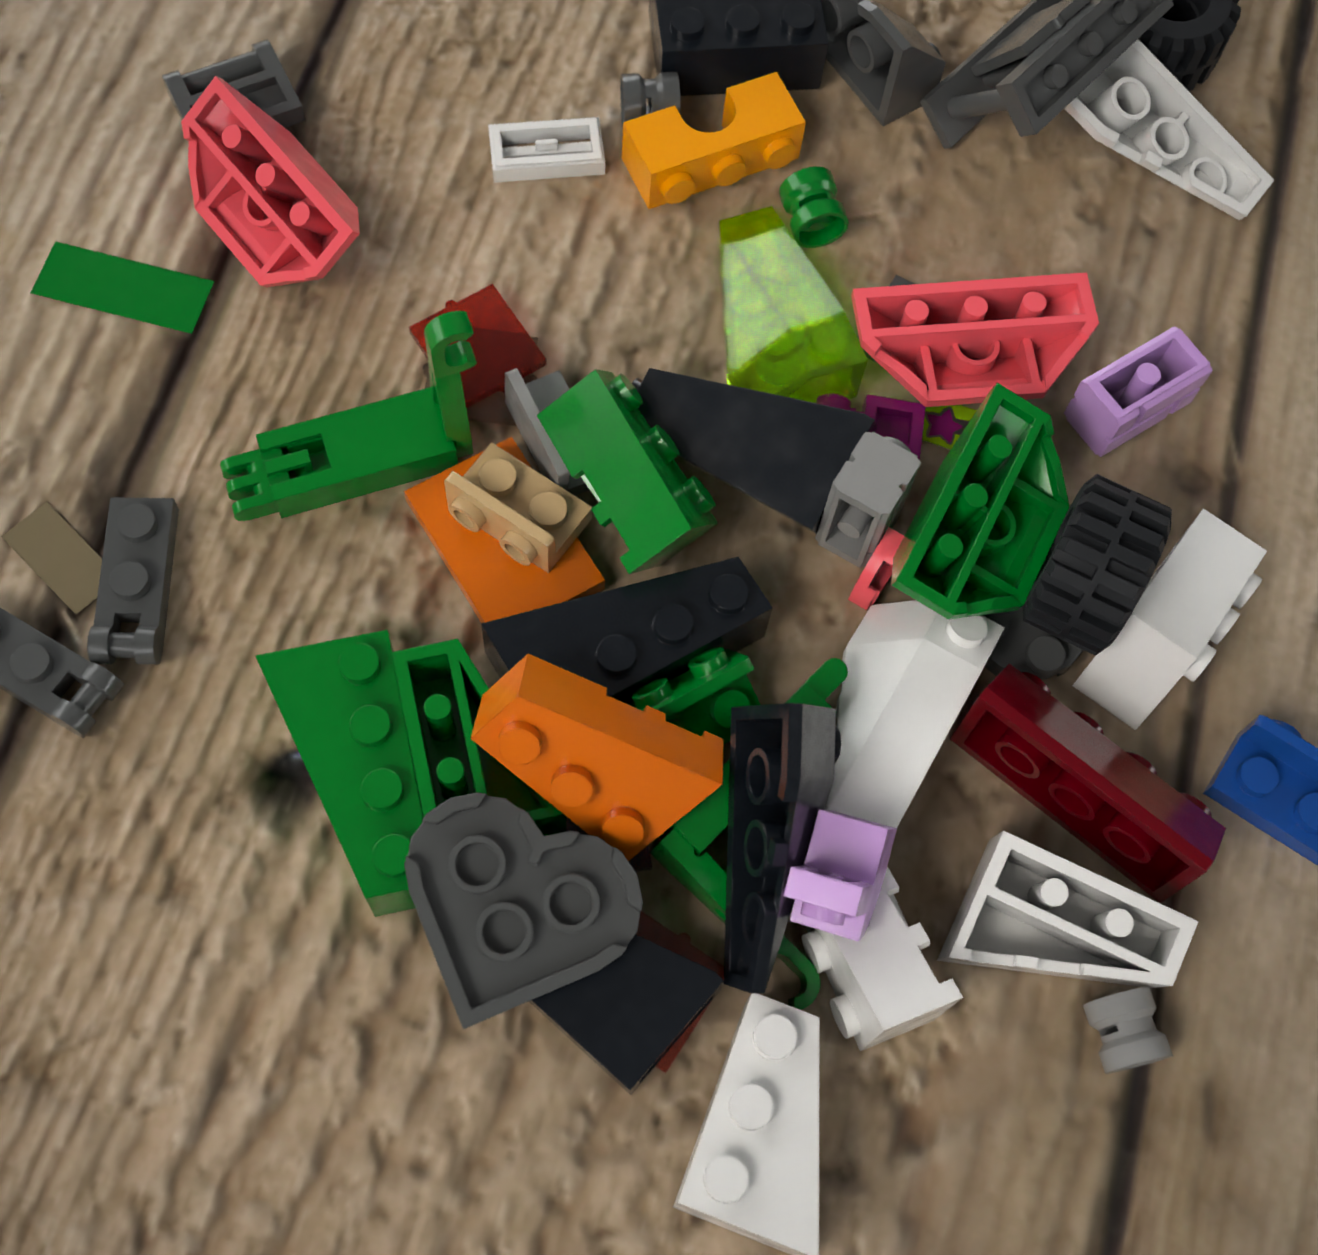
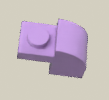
M819 809L805 864L791 867L783 896L795 899L790 921L859 942L868 928L881 891L897 828L832 810Z

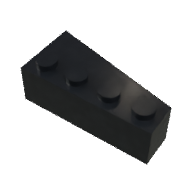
M734 557L482 623L481 628L485 653L500 678L529 653L606 687L607 696L629 704L633 702L631 695L638 688L662 678H666L669 682L690 670L688 667L689 661L707 650L722 647L724 650L729 649L738 652L765 637L773 607L740 558Z

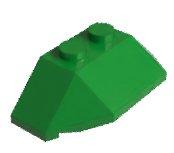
M999 383L993 386L943 460L893 557L891 583L893 587L948 620L1016 611L1024 606L1070 507L1061 462L1051 438L1054 435L1051 415Z

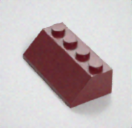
M1010 663L979 695L950 739L1159 903H1162L1205 874L1215 861L1226 828L1212 818L1211 811L1203 802L1192 795L1179 793L1157 776L1156 769L1149 761L1136 753L1125 752L1104 736L1102 728L1095 720L1084 713L1071 711L1051 695L1050 689L1040 678L1028 672H1020Z

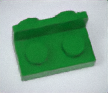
M722 647L713 648L697 655L688 663L690 670L669 682L666 678L651 681L638 688L631 695L633 702L628 705L642 711L646 705L666 713L665 721L699 736H702L703 732L707 731L723 738L724 744L730 742L731 707L761 705L747 676V673L754 670L749 656L729 649L724 650Z

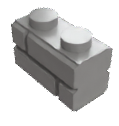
M865 432L852 451L849 461L845 462L832 483L815 537L818 545L859 568L865 567L888 527L893 528L900 516L914 478L921 465V461L917 458L918 456L912 453L908 446L898 439L887 436L882 437L875 432Z

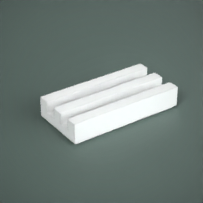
M599 117L488 125L494 183L605 175V156ZM590 139V141L587 142L558 143L559 141ZM531 143H535V145H529V146L502 147V145H516V144H531Z

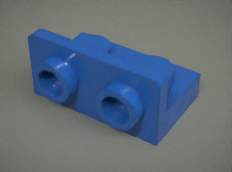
M1259 715L1236 735L1203 794L1318 865V748L1302 739L1301 734L1293 726L1280 720Z

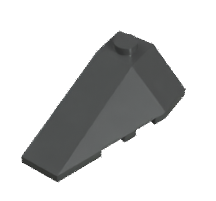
M821 0L829 42L826 59L880 124L884 127L922 107L920 100L940 83L946 62L943 60L937 47L928 42L913 24L875 0Z

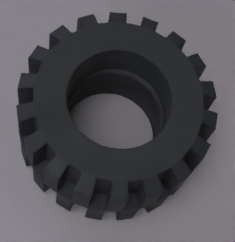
M1172 0L1174 6L1138 39L1188 91H1191L1196 83L1202 84L1208 79L1222 55L1240 18L1241 7L1237 5L1239 0Z
M1096 474L1084 483L1068 509L1024 603L1023 621L1095 656L1110 646L1128 621L1157 566L1170 534L1172 509L1099 474Z

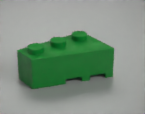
M595 369L537 414V417L571 476L575 479L581 477L599 502L591 509L599 524L606 527L613 522L629 548V551L622 555L620 560L628 574L661 566L716 526L718 522L710 512L716 504L701 481L695 476L687 479L674 461L679 456V451L670 436L659 425L651 428L638 410V407L643 404V400L628 378L621 373L615 377L612 372Z
M459 639L392 652L423 816L425 817L428 812L449 798L479 792L487 794V796L505 798L518 808L529 813L543 836L566 832V816L470 739L482 695L489 688Z

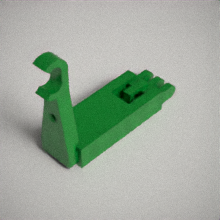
M452 311L444 313L432 319L424 329L430 387L256 434L259 449L222 460L220 463L222 475L225 479H231L226 483L228 496L231 500H237L232 504L234 518L237 521H249L279 512L281 518H285L437 475L458 464L457 458L474 454L460 372L470 369L477 364L471 344L466 341L474 334L467 312ZM294 470L296 478L290 479L288 471Z
M838 658L828 659L785 703L832 708L825 700L846 679L848 675L846 664ZM730 759L723 765V785L659 836L661 841L649 852L724 924L727 873L707 852L702 856L697 855L728 825ZM783 935L777 957L798 976L801 983L799 993L795 997L788 999V1005L802 1010L811 1005L816 999L820 990V976L815 966Z

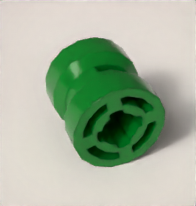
M813 166L796 171L787 177L779 188L782 205L785 211L792 215L790 228L797 245L803 248H817L828 245L840 238L848 229L849 220L843 204L835 200L838 189L833 175L825 167Z

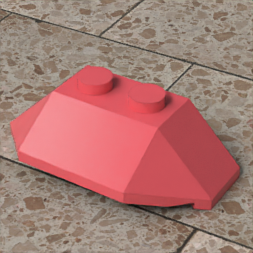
M215 76L181 121L184 139L188 140V168L195 210L260 286L268 288L323 279L360 234L358 207L290 131L225 80Z
M1087 272L854 288L851 294L860 347L925 407L982 403L996 383H999L1025 400L1044 398L1099 325Z

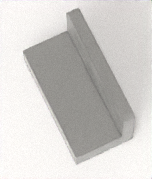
M517 368L506 372L505 404L540 473L574 496L589 490L581 477L575 479L571 476L537 417V414L569 390L560 370L526 384Z

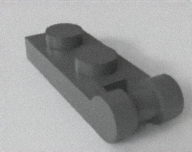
M110 497L94 625L89 630L87 641L88 657L91 663L114 664L116 658H135L138 665L160 664L163 654L179 508L174 498ZM121 623H140L135 632H120Z
M0 608V688L72 733L84 738L96 723V720L92 717L105 699L113 701L124 687V683L104 667L94 662L91 663ZM74 681L82 684L70 701L62 699Z

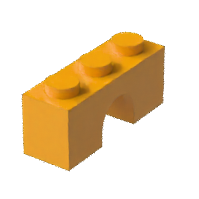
M777 72L726 88L722 118L723 130L717 132H701L691 128L684 122L675 105L623 122L622 160L649 210L667 203H680L693 194L716 186L732 185L743 177L769 168L779 169L786 166L792 160L799 158L806 121Z

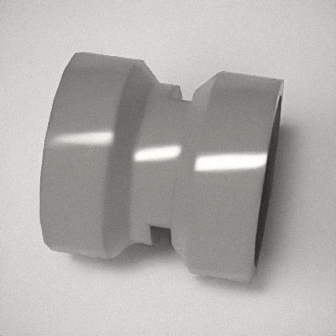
M1141 987L1115 993L1083 1005L1089 1026L1098 1030L1101 1035L1103 1045L1099 1051V1056L1105 1074L1144 1066L1173 1056L1166 1035L1156 1029L1152 1016L1156 1010V1005L1150 987Z

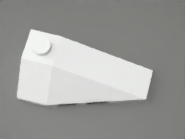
M917 600L870 606L843 652L842 661L847 666L848 675L842 682L841 693L837 699L836 706L837 727L841 736V751L837 762L834 764V781L824 810L840 812L894 828L898 827L1005 627L982 615L948 620Z

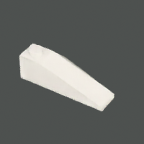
M1139 39L1064 108L1098 142L1238 220L1245 218L1274 181L1259 163Z

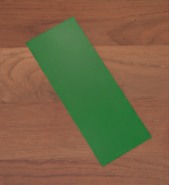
M55 241L30 293L192 334L215 281Z

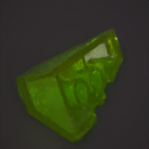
M769 206L719 220L728 385L816 403V399L824 394H838L848 399L856 398L868 359L862 347H860V342L844 309L774 208Z

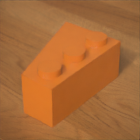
M528 653L482 695L470 739L587 834L597 836L613 848L616 847L622 851L629 861L723 785V738L704 731L702 736L694 734L665 721L666 713L647 705L643 711L607 696L606 687Z

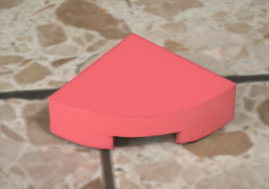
M888 527L848 598L849 601L865 610L874 605L892 576L893 557L904 535Z

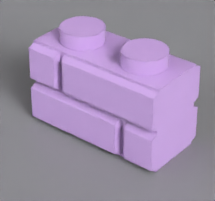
M1174 326L1082 380L1074 393L1075 397L1071 399L1064 412L1066 420L1095 455L1097 454L1102 457L1165 419L1168 413L1173 414L1191 403L1199 392V387L1205 383L1212 373L1211 363L1183 331Z

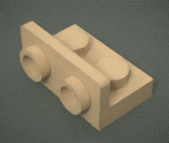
M492 442L463 477L452 471L444 480L448 510L458 523L473 532H478L482 529L499 540L501 548L512 559L526 566L534 563L547 573L552 570L592 519L591 509L593 507Z

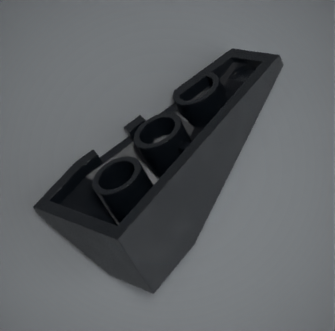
M799 703L731 707L724 984L751 994L765 993L795 901V899L783 896L790 868L805 864L818 810L825 809L834 781V764L837 762L841 751V736L838 727L835 725L836 709Z

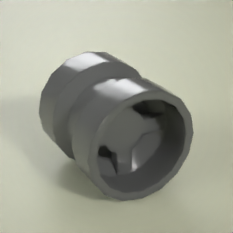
M660 72L654 79H644L639 73L621 74L622 128L623 122L674 105L681 115L678 73Z

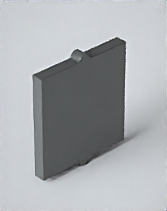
M1063 0L1031 15L970 67L975 77H978L1029 55L1055 31L1062 28L1070 18L1091 0Z

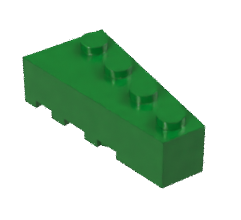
M388 629L255 655L365 899L375 917L415 908L409 893L404 864L406 856H408L411 837L422 824V819L424 818L392 656L394 650Z

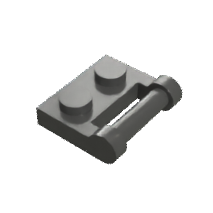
M268 39L252 44L253 51L182 75L178 70L162 75L169 97L175 109H177L181 120L213 78L217 76L225 80L284 128L306 121L302 104Z

